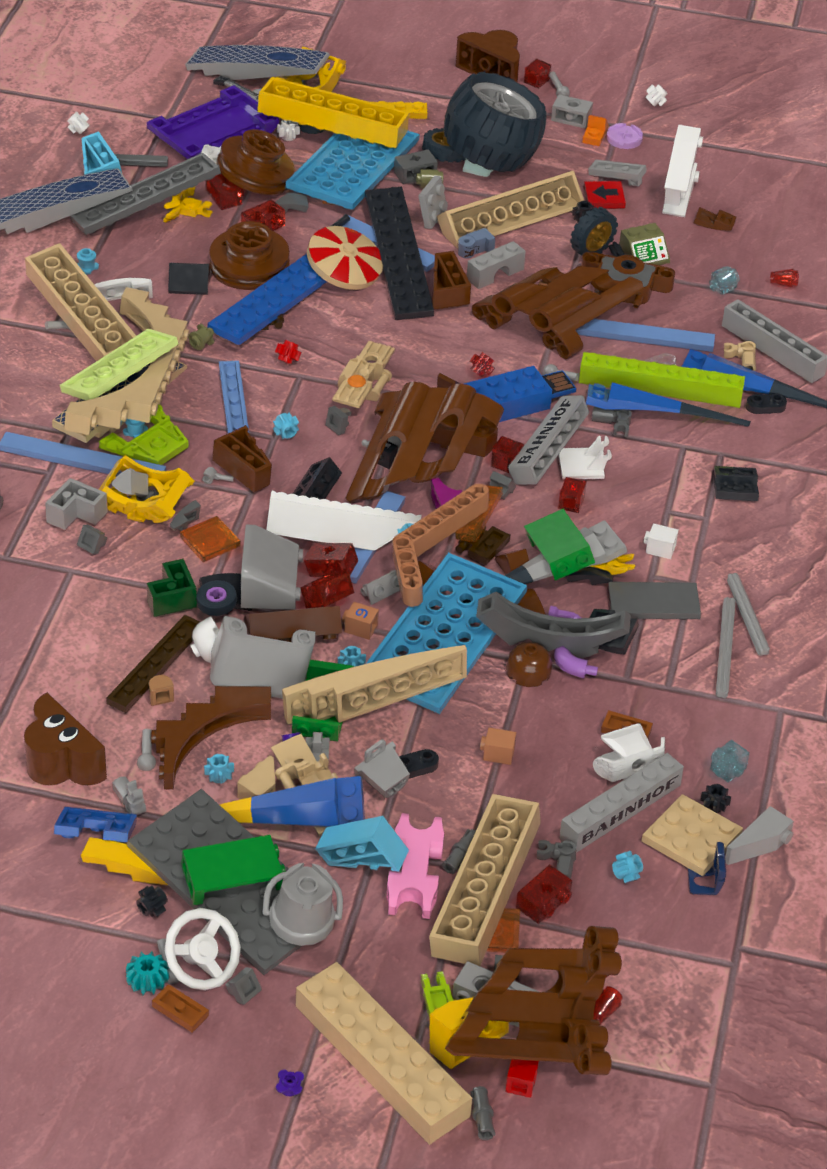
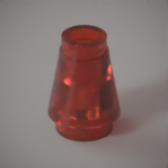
M794 268L775 271L770 274V283L791 288L798 286L799 271L794 270Z
M606 986L595 1001L593 1019L598 1020L600 1025L622 1005L623 996L618 990L611 986Z

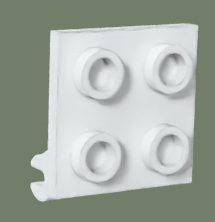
M598 436L589 448H563L558 454L562 479H604L605 465L612 457L610 450H607L606 455L603 452L604 447L609 444V438L605 436L604 441H601V436Z

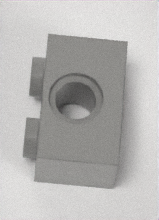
M559 94L552 106L551 121L586 129L588 116L592 115L593 102Z

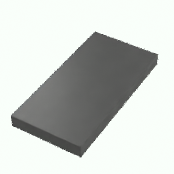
M608 582L610 610H615V613L626 610L631 615V618L637 619L701 618L697 583Z

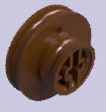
M256 129L245 131L243 136H232L225 139L216 160L221 173L229 181L248 191L266 195H275L286 191V181L292 177L295 171L293 161L285 153L286 147L284 143L273 134Z
M245 221L234 224L226 232L214 239L209 250L210 270L213 276L224 285L241 290H255L290 266L289 245L286 240L260 222Z

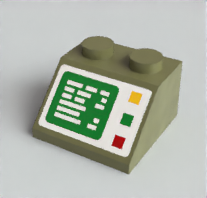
M656 223L621 230L619 244L625 255H632L645 263L655 265L670 263L664 233Z

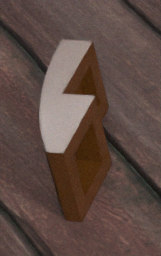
M699 207L693 223L705 228L729 231L733 229L736 216L720 209L717 214H714Z

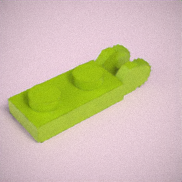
M443 971L437 972L436 982L438 986L432 987L428 974H421L423 996L429 1019L430 1013L435 1009L453 1001L449 984H446Z

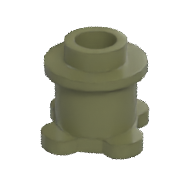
M202 323L197 325L198 330L196 332L193 331L189 334V344L197 350H202L205 344L210 346L214 344L213 329L205 327Z

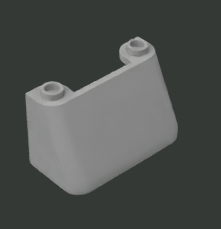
M246 524L241 570V608L295 610L296 601H300L301 587H296L298 562H303V549H299L298 544L257 525Z
M224 616L211 650V682L215 686L271 687V697L283 699L282 689L305 681L315 643V632L298 630L293 634L291 642L247 635V627L242 620Z

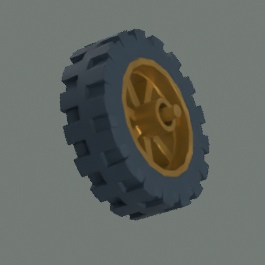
M435 128L428 130L427 133L425 132L422 151L429 149L435 159L441 162L448 161V163H453V161L461 162V160H466L465 157L456 153L452 146H449L447 138L444 137V128Z
M595 207L592 208V211L589 210L585 213L586 215L580 217V221L578 224H575V229L571 232V247L581 256L586 252L602 254L603 250L609 247L610 242H613L614 235L617 233V218L605 208Z

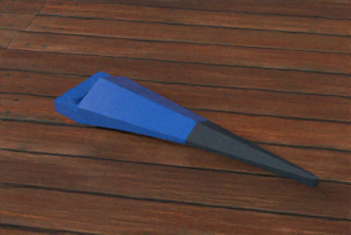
M690 349L682 367L745 376L743 390L764 394L778 393L785 398L827 408V400L712 353L706 355Z
M613 382L609 389H605L606 387L601 384H589L586 394V404L602 409L682 413L748 427L751 423L748 420Z

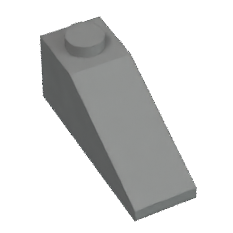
M770 806L727 846L726 864L730 865L779 849L783 844H788L793 837L792 828L794 821Z

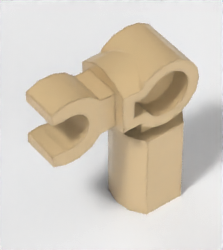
M745 341L738 343V345L724 343V358L738 356V358H742V366L754 371L756 370V344L754 342Z

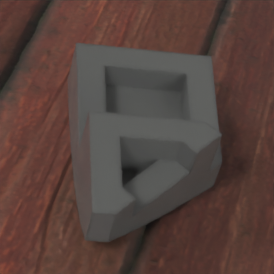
M287 193L272 204L271 210L285 214L288 208L307 212L309 208L307 196Z
M196 500L186 505L173 518L170 527L174 531L178 529L182 533H186L188 524L199 519L201 505Z

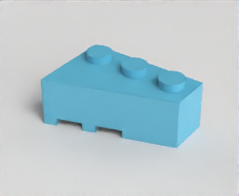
M99 131L82 138L84 175L117 168L122 173L119 160Z
M384 816L327 827L315 848L328 866L357 868L358 865H370V869L378 870L379 866L391 867L392 871L398 872L409 852V849Z

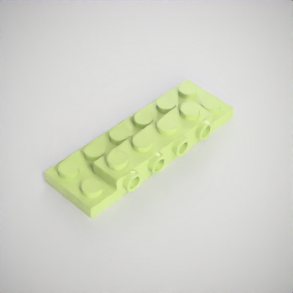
M146 329L60 385L61 392L83 400L98 398L106 391H110L118 383L125 381L135 372L142 370L144 366L156 361L164 353L171 351L172 348L178 345L177 337Z

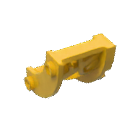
M302 46V49L313 50ZM329 56V60L335 61L331 70H328L330 63H326L323 68L319 69L316 74L319 77L320 85L314 88L332 92L340 76L346 70V61ZM316 74L276 78L303 85L302 80L311 79Z
M125 455L115 463L98 490L107 493V509L115 514L117 511L127 514V519L144 523L145 520H152L153 523H159L173 517L176 512L173 510V507L186 487L193 485L195 480L181 468L171 471L154 470L140 465ZM131 468L137 472L148 474V487L153 486L159 495L152 496L144 501H137L136 495H129L131 497L129 499L127 494L118 491L115 487L109 488L108 486L112 480L114 481L119 470L123 472Z

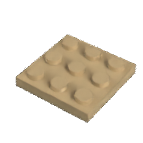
M682 794L642 835V842L699 875L704 876L713 866L716 843L723 842L726 852L727 846L743 832V828Z

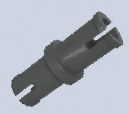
M467 829L460 841L452 846V852L442 863V868L449 874L456 873L474 837L475 830Z
M479 1086L471 1091L474 1106L472 1116L477 1123L478 1137L481 1140H490L495 1136L492 1121L494 1112L493 1108L489 1105L487 1089Z

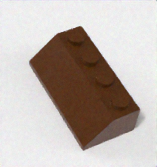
M340 606L245 614L248 635L291 642L293 634L298 630L313 631L315 636L323 635V639L337 638L336 634L342 633Z

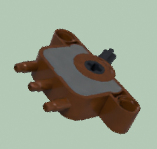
M617 242L609 245L612 256L594 252H586L582 255L581 266L609 270V276L617 281H623L630 276L642 281L643 290L623 301L633 304L634 308H639L640 305L647 303L652 291L670 293L673 290L675 271L672 268L645 263L638 257L625 255L620 244H617ZM594 288V292L599 295L603 293V291H599L596 288Z

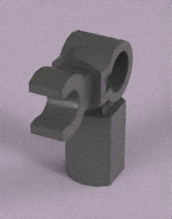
M594 406L592 421L609 424L615 422L613 435L616 436L617 432L622 431L625 433L624 437H628L632 412L629 409L614 411V409H602Z
M539 840L540 850H537V859L547 860L554 858V860H557L554 881L558 885H569L573 865L576 860L575 843L566 840L561 843L555 842V844H551L547 840Z

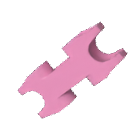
M402 813L395 832L409 849V852L403 862L402 872L389 870L387 882L388 914L396 915L400 904L412 901L421 906L422 917L430 919L437 900L439 876L427 875L429 859H442L444 840L442 817H435L431 827L419 830L410 825L409 814Z

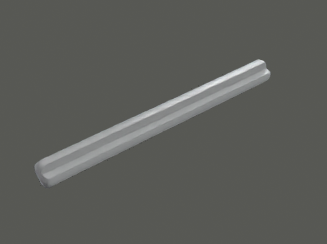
M728 597L724 598L716 683V696L726 698L729 692L735 599Z

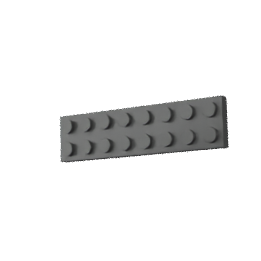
M201 153L131 185L133 191L70 216V219L85 235L92 234L98 229L110 226L115 221L127 218L139 210H145L150 205L160 203L172 195L180 194L187 188L195 187L198 183L210 180L220 174L221 171L216 163L204 153Z

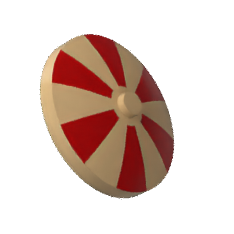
M329 226L322 228L313 234L307 246V258L313 270L325 281L340 288L351 290L367 288L378 280L383 269L380 251L377 246L365 235L347 227Z

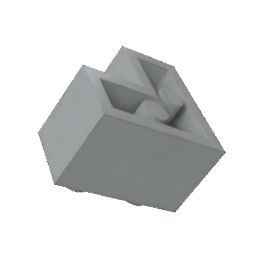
M69 478L45 503L47 523L65 530L78 517L96 525L108 512L107 493Z

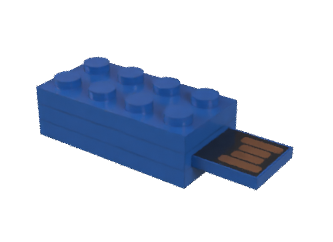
M535 366L464 383L475 388L476 393L489 397L504 408L500 422L548 410L551 407L552 398L575 393L577 389L563 370L541 375Z

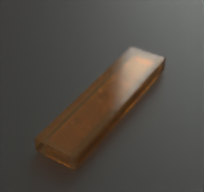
M486 485L489 489L488 510L455 532L457 540L477 542L503 495V487Z

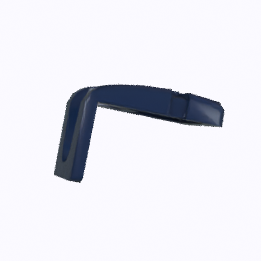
M723 842L716 843L713 867L704 875H715L714 888L697 885L694 879L702 876L688 869L690 894L717 895L722 889L726 878Z

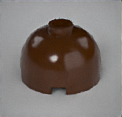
M533 642L521 643L510 652L506 664V672L508 677L515 679L516 684L520 686L538 687L542 685V681L550 679L552 659L544 646Z

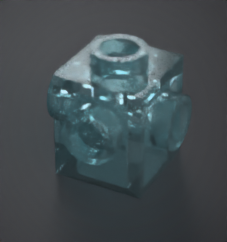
M730 740L721 748L718 747L711 755L710 770L729 783L735 777H740L747 768L750 752L733 740Z

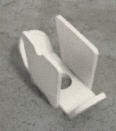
M634 724L601 735V740L614 751L597 757L593 761V768L599 776L611 782L621 779L625 780L665 754V737H661V746L652 749L640 724Z

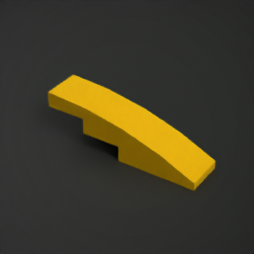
M89 837L81 854L83 862L106 865L108 872L131 874L133 881L168 885L127 844Z

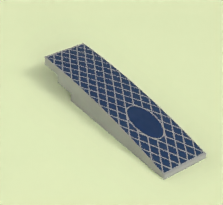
M202 46L197 49L185 65L187 71L203 69L205 76L221 75L230 78V80L316 74L330 55L329 52L279 46Z
M119 168L77 176L32 188L0 199V230L4 229L9 234L24 228L26 233L133 190Z

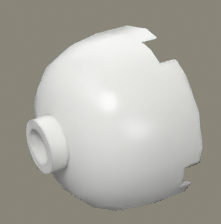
M211 616L201 621L194 628L192 634L194 644L190 645L196 657L201 656L209 663H211V650L219 631Z

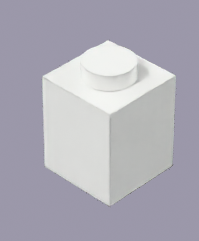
M653 523L651 531H646L644 537V544H647L646 553L671 559L677 544L679 530Z

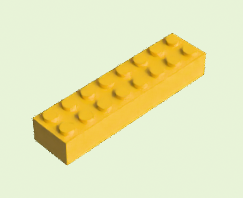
M271 77L260 90L257 112L263 113L266 116H275L286 121L291 120L301 125H310L320 130H329L335 134H344L354 139L367 140L369 143L382 144L388 148H396L406 135L410 112Z

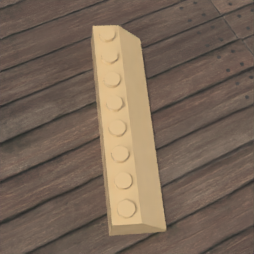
M573 170L445 211L437 215V219L443 235L458 248L459 238L466 234L486 228L493 236H497L573 210V207H577V203L584 201Z

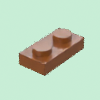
M608 710L601 727V733L606 734L634 724H640L648 739L653 723Z
M170 984L152 1000L153 1008L192 1033L209 1017V1010Z

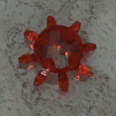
M483 352L479 356L474 354L469 361L473 364L470 369L481 377L484 374L490 376L495 369L492 366L494 360Z

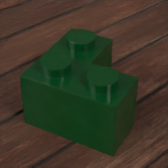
M184 558L162 563V579L147 583V603L153 617L197 608V588Z

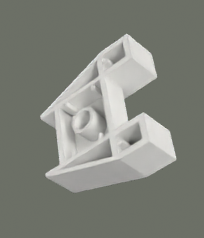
M678 125L664 187L666 192L663 214L685 217L694 182H698L700 171H697V163L694 162L697 150L702 147L703 137L700 136L701 128Z

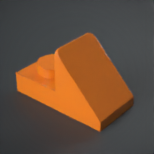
M589 115L582 143L600 147L609 126L607 119Z

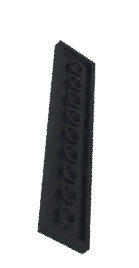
M402 186L365 190V199L377 248L380 251L383 273L395 320L434 316V308Z

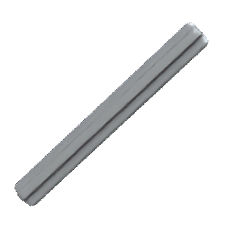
M737 573L728 574L727 582L759 656L768 655L770 647L742 581Z

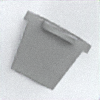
M381 739L365 751L364 761L354 768L355 776H361L362 780L368 782L382 796L389 798L406 785L410 774L396 753L394 742L392 741L386 745V741Z

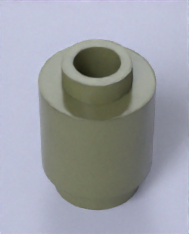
M420 169V173H416V184L420 188H425L434 176H441L443 184V172Z

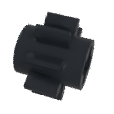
M588 201L577 203V207H573L572 210L574 220L578 223L580 217L586 215L587 211H592L594 205Z
M712 784L711 786L707 785L706 791L701 793L700 801L704 802L703 806L719 813L721 811L725 812L726 806H730L731 796L728 795V788L725 789L720 784Z
M146 886L138 892L140 898L136 900V904L143 915L148 916L150 914L151 917H157L166 911L163 905L168 902V898L160 887Z

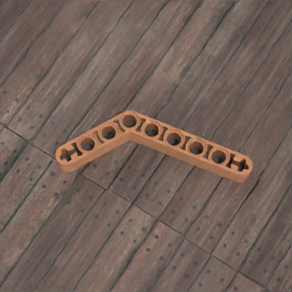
M472 485L393 538V560L402 600L405 605L415 607L423 602V583L417 557L488 510L489 489L486 485Z

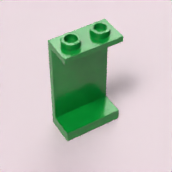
M564 509L524 526L531 546H536L545 558L555 581L595 563L590 545Z
M310 659L306 681L354 666ZM300 716L292 717V733L300 732L303 737H313V732H322V738H330V741L335 742L339 741L343 721L338 722L335 716L325 720Z
M271 835L183 850L181 866L193 906L203 904L205 892L270 881L276 875L286 872L284 864L279 863V848L277 844H273ZM283 879L275 884L276 890H280Z

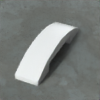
M122 278L94 284L107 301L121 299L126 287L149 292V298H153L151 279Z

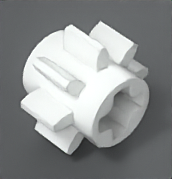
M652 84L646 90L649 93L646 98L653 106L657 104L662 106L667 101L665 96L668 93L659 84L656 87Z
M75 112L67 120L70 124L68 128L73 134L76 131L81 134L89 126L86 122L89 118L84 113L79 114Z
M282 120L281 124H277V133H279V137H282L283 140L292 141L296 138V135L300 134V126H298V122Z

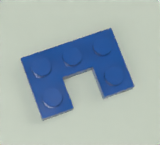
M64 807L54 825V834L61 835L64 838L79 837L83 828H90L96 832L103 831V840L124 843L128 842L136 826L137 815Z

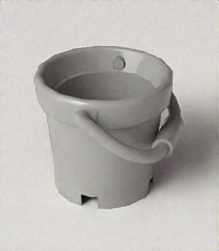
M298 863L290 867L287 872H282L273 877L266 886L263 897L262 913L265 916H269L271 927L277 936L288 943L300 946L314 945L324 940L333 930L335 920L342 919L343 896L338 883L332 879L326 869L313 863L312 867H303L304 863ZM283 879L280 891L273 899L269 909L272 888ZM333 889L336 892L337 898L336 911L334 910L332 902Z

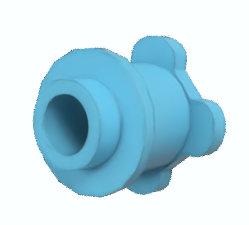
M84 248L77 253V259L79 260L77 264L86 275L99 268V264L95 262L96 252L89 248Z
M127 419L125 422L127 428L123 429V434L134 439L147 431L148 427L144 425L145 422Z

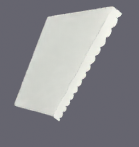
M272 491L267 530L281 536L375 551L393 540L398 535L397 529H401L403 525L408 523H416L421 519L422 515L416 516L412 513L405 514L400 511L394 512L381 508L373 509L372 507H362L358 504L351 505L338 501L330 502L327 499L319 500L315 497L308 498L307 496L287 495L284 492L276 493Z

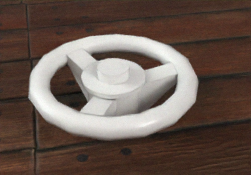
M197 908L184 912L174 920L166 935L165 954L168 966L175 977L190 988L209 990L220 987L232 977L239 964L241 947L237 932L230 921L215 910ZM199 918L210 920L201 932L192 939L187 940L184 944H175L176 936L180 929L189 921ZM219 926H222L228 935L231 946L230 960L224 971L221 970L214 960L218 954V945L213 937ZM176 956L183 957L189 964H197L212 978L207 980L192 978L182 970L177 963Z

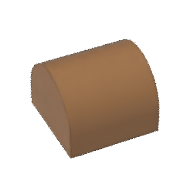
M157 675L150 679L149 697L151 706L174 701V685L168 676Z

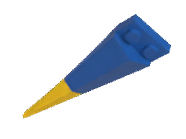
M361 776L332 778L219 804L239 823L331 827L365 820Z

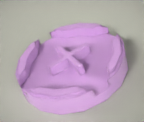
M618 123L610 126L608 129L607 141L614 147L632 149L642 143L643 132L635 125L630 127L626 126V123Z

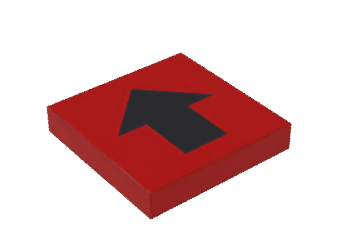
M584 181L586 200L594 205V208L624 209L626 207L621 181Z

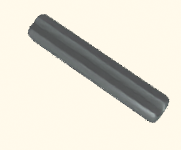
M115 154L120 165L168 166V156Z

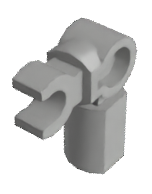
M122 776L112 782L113 790L123 805H125L128 814L140 815L146 812L143 791L141 788H137L136 780L129 782L126 777Z

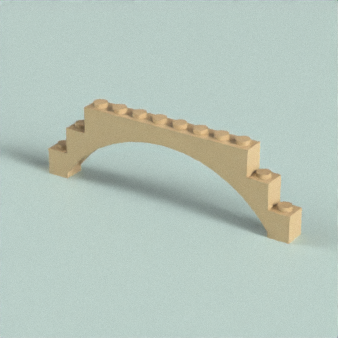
M126 287L121 297L120 314L126 315L142 331L152 329L177 337L178 345L168 353L158 357L139 378L124 388L91 400L71 401L65 414L64 430L90 435L92 428H96L97 425L120 429L122 422H126L127 419L149 423L152 415L156 416L158 405L161 404L163 394L166 393L167 383H170L172 372L174 373L176 369V362H179L181 352L184 351L185 341L187 342L189 339L190 330L187 329V321L170 318L168 306L152 303L149 300V292Z

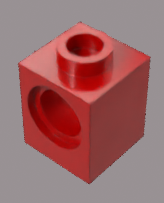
M512 1059L507 1075L505 1092L531 1098L538 1073L539 1061Z

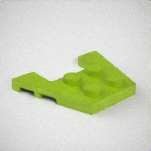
M158 405L156 416L152 415L150 422L155 424L153 427L130 442L125 441L112 432L99 441V448L122 456L126 455L131 459L163 465L187 449L189 443L177 425L174 426L170 421V416L163 412V407Z

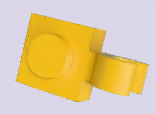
M184 197L180 203L181 205H179L181 207L179 214L196 217L199 214L204 217H210L213 211L207 210L212 206L210 201L202 203L201 200Z

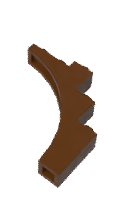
M215 686V696H210V703H186V713H181V720H157L156 730L151 731V744H156V754H160V762H164V765H159V780H164V790H174L176 775L183 760L205 738L219 730L236 724L271 720V687Z

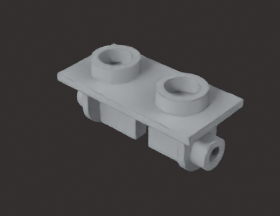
M392 570L388 574L368 584H364L363 588L360 589L363 596L369 597L371 605L400 591L396 570Z

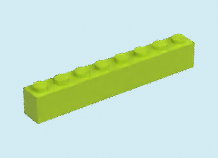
M588 352L583 353L579 376L580 384H601L609 388L613 382L659 396L736 408L741 406L745 376L719 373Z

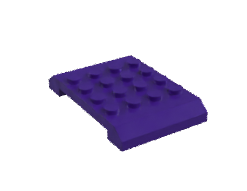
M233 85L221 90L219 98L169 119L159 116L147 121V129L186 159H190L201 154L204 145L220 148L225 139L232 136H243V133L247 130L256 129L272 133L276 129L277 124H279V117L266 116L263 113L257 112L258 102Z

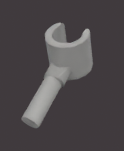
M208 467L203 473L202 481L206 484H211L214 479L233 482L234 477L217 473L213 467Z

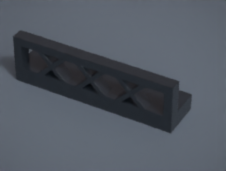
M330 457L316 462L310 466L292 494L307 496L308 498L315 497L319 500L326 499L342 472Z

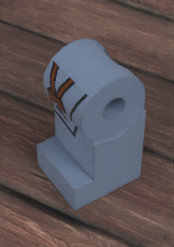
M486 228L466 234L458 240V255L462 258H471L475 254L495 249V237Z

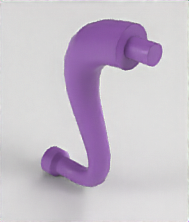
M550 606L549 616L582 618L576 613L559 610L555 606ZM564 646L554 649L555 662L562 671L583 679L585 674L597 676L598 667L587 665L588 660L575 657Z

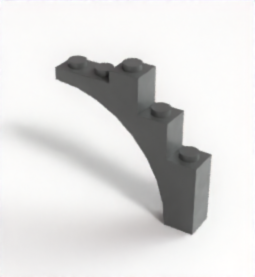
M494 592L478 599L476 617L510 646L529 639L533 643L544 646L548 652L564 646L577 658L583 659L598 653L599 645L628 634L631 615L624 610L612 615L596 618L574 619L554 617L525 609L507 600L498 592Z

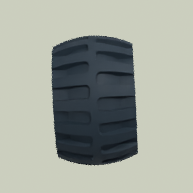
M479 72L478 74H472L461 83L448 103L444 119V137L447 138V143L456 150V153L465 157L471 163L480 165L488 170L514 172L531 159L542 141L547 119L545 105L535 93H532L526 86L515 82L513 79L495 73Z

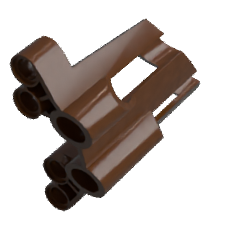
M578 266L566 274L560 272L558 267L541 269L501 292L489 295L472 305V313L479 320L486 318L489 327L497 329L511 321L514 313L521 311L529 315L531 324L537 330L546 332L542 336L544 345L551 350L557 348L560 357L568 359L583 349V342L576 330L643 290V283L631 276L623 281L614 280L609 276V270L596 267ZM541 279L547 283V285L534 284ZM591 283L594 288L603 291V293L598 295L583 287Z
M409 382L403 386L401 391L383 393L374 411L375 415L377 414L381 418L345 499L349 503L357 499H373L386 493L390 485L409 479L414 483H423L437 478L441 473L453 472L477 426L481 427L483 425L497 429L504 408L489 397L476 393L475 388L467 384H454L449 388L429 387L421 382ZM440 423L450 429H456L445 456L434 462H424L423 458L438 424ZM392 436L400 438L402 443L388 475L380 479H371L388 438Z
M589 926L585 932L582 948H508L497 963L496 970L490 979L479 989L461 1017V1019H464L450 1037L445 1050L453 1056L573 1063L580 1074L608 1075L612 1066L611 1056L605 1051L608 1043V1031L605 1026H601L599 1021L593 1019L595 1001L603 991L605 978L609 975H618L622 967L621 956L618 952H615L619 940L616 928ZM522 968L556 970L558 972L557 982L545 992L508 990ZM489 1021L519 1023V1032L516 1040L478 1036Z

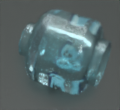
M724 266L712 272L709 284L713 291L723 295L736 289L740 278L734 268Z

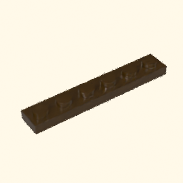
M184 615L106 697V704L127 713L149 689L150 679L154 676L162 675L193 642V630L201 621Z

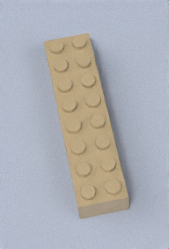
M60 243L25 257L26 275L96 361L136 336Z
M492 794L429 935L431 957L464 964L468 961L478 966L481 965L540 826L539 803Z
M338 962L296 987V1007L429 1145L471 1116L472 1097Z

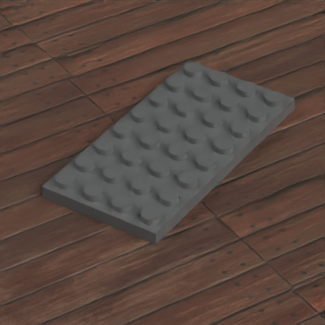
M201 788L129 839L127 846L193 909L205 908L215 910L227 918L237 932L241 947L240 953L257 970L265 975L302 947L288 943L277 936L271 927L269 916H265L262 913L263 897L266 886L270 881L205 892L203 904L193 906L181 866L182 851L254 838L251 833ZM275 886L271 891L269 909L273 899L280 891L276 890ZM219 926L217 932L229 942L228 935L222 926Z

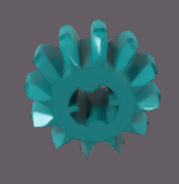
M141 951L139 957L132 956L130 963H127L126 981L128 985H131L133 992L141 990L142 995H144L147 991H150L154 995L156 989L163 990L165 983H168L169 980L167 961H164L162 954L154 956L152 951L149 955H145Z

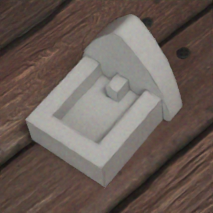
M129 468L120 473L114 479L112 485L118 491L125 494L141 497L147 496L148 474Z

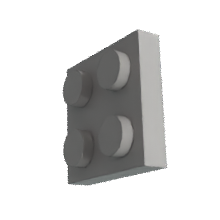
M434 176L418 195L426 229H432L438 222L437 215L447 211L448 208L444 194L445 187L442 184L441 176Z

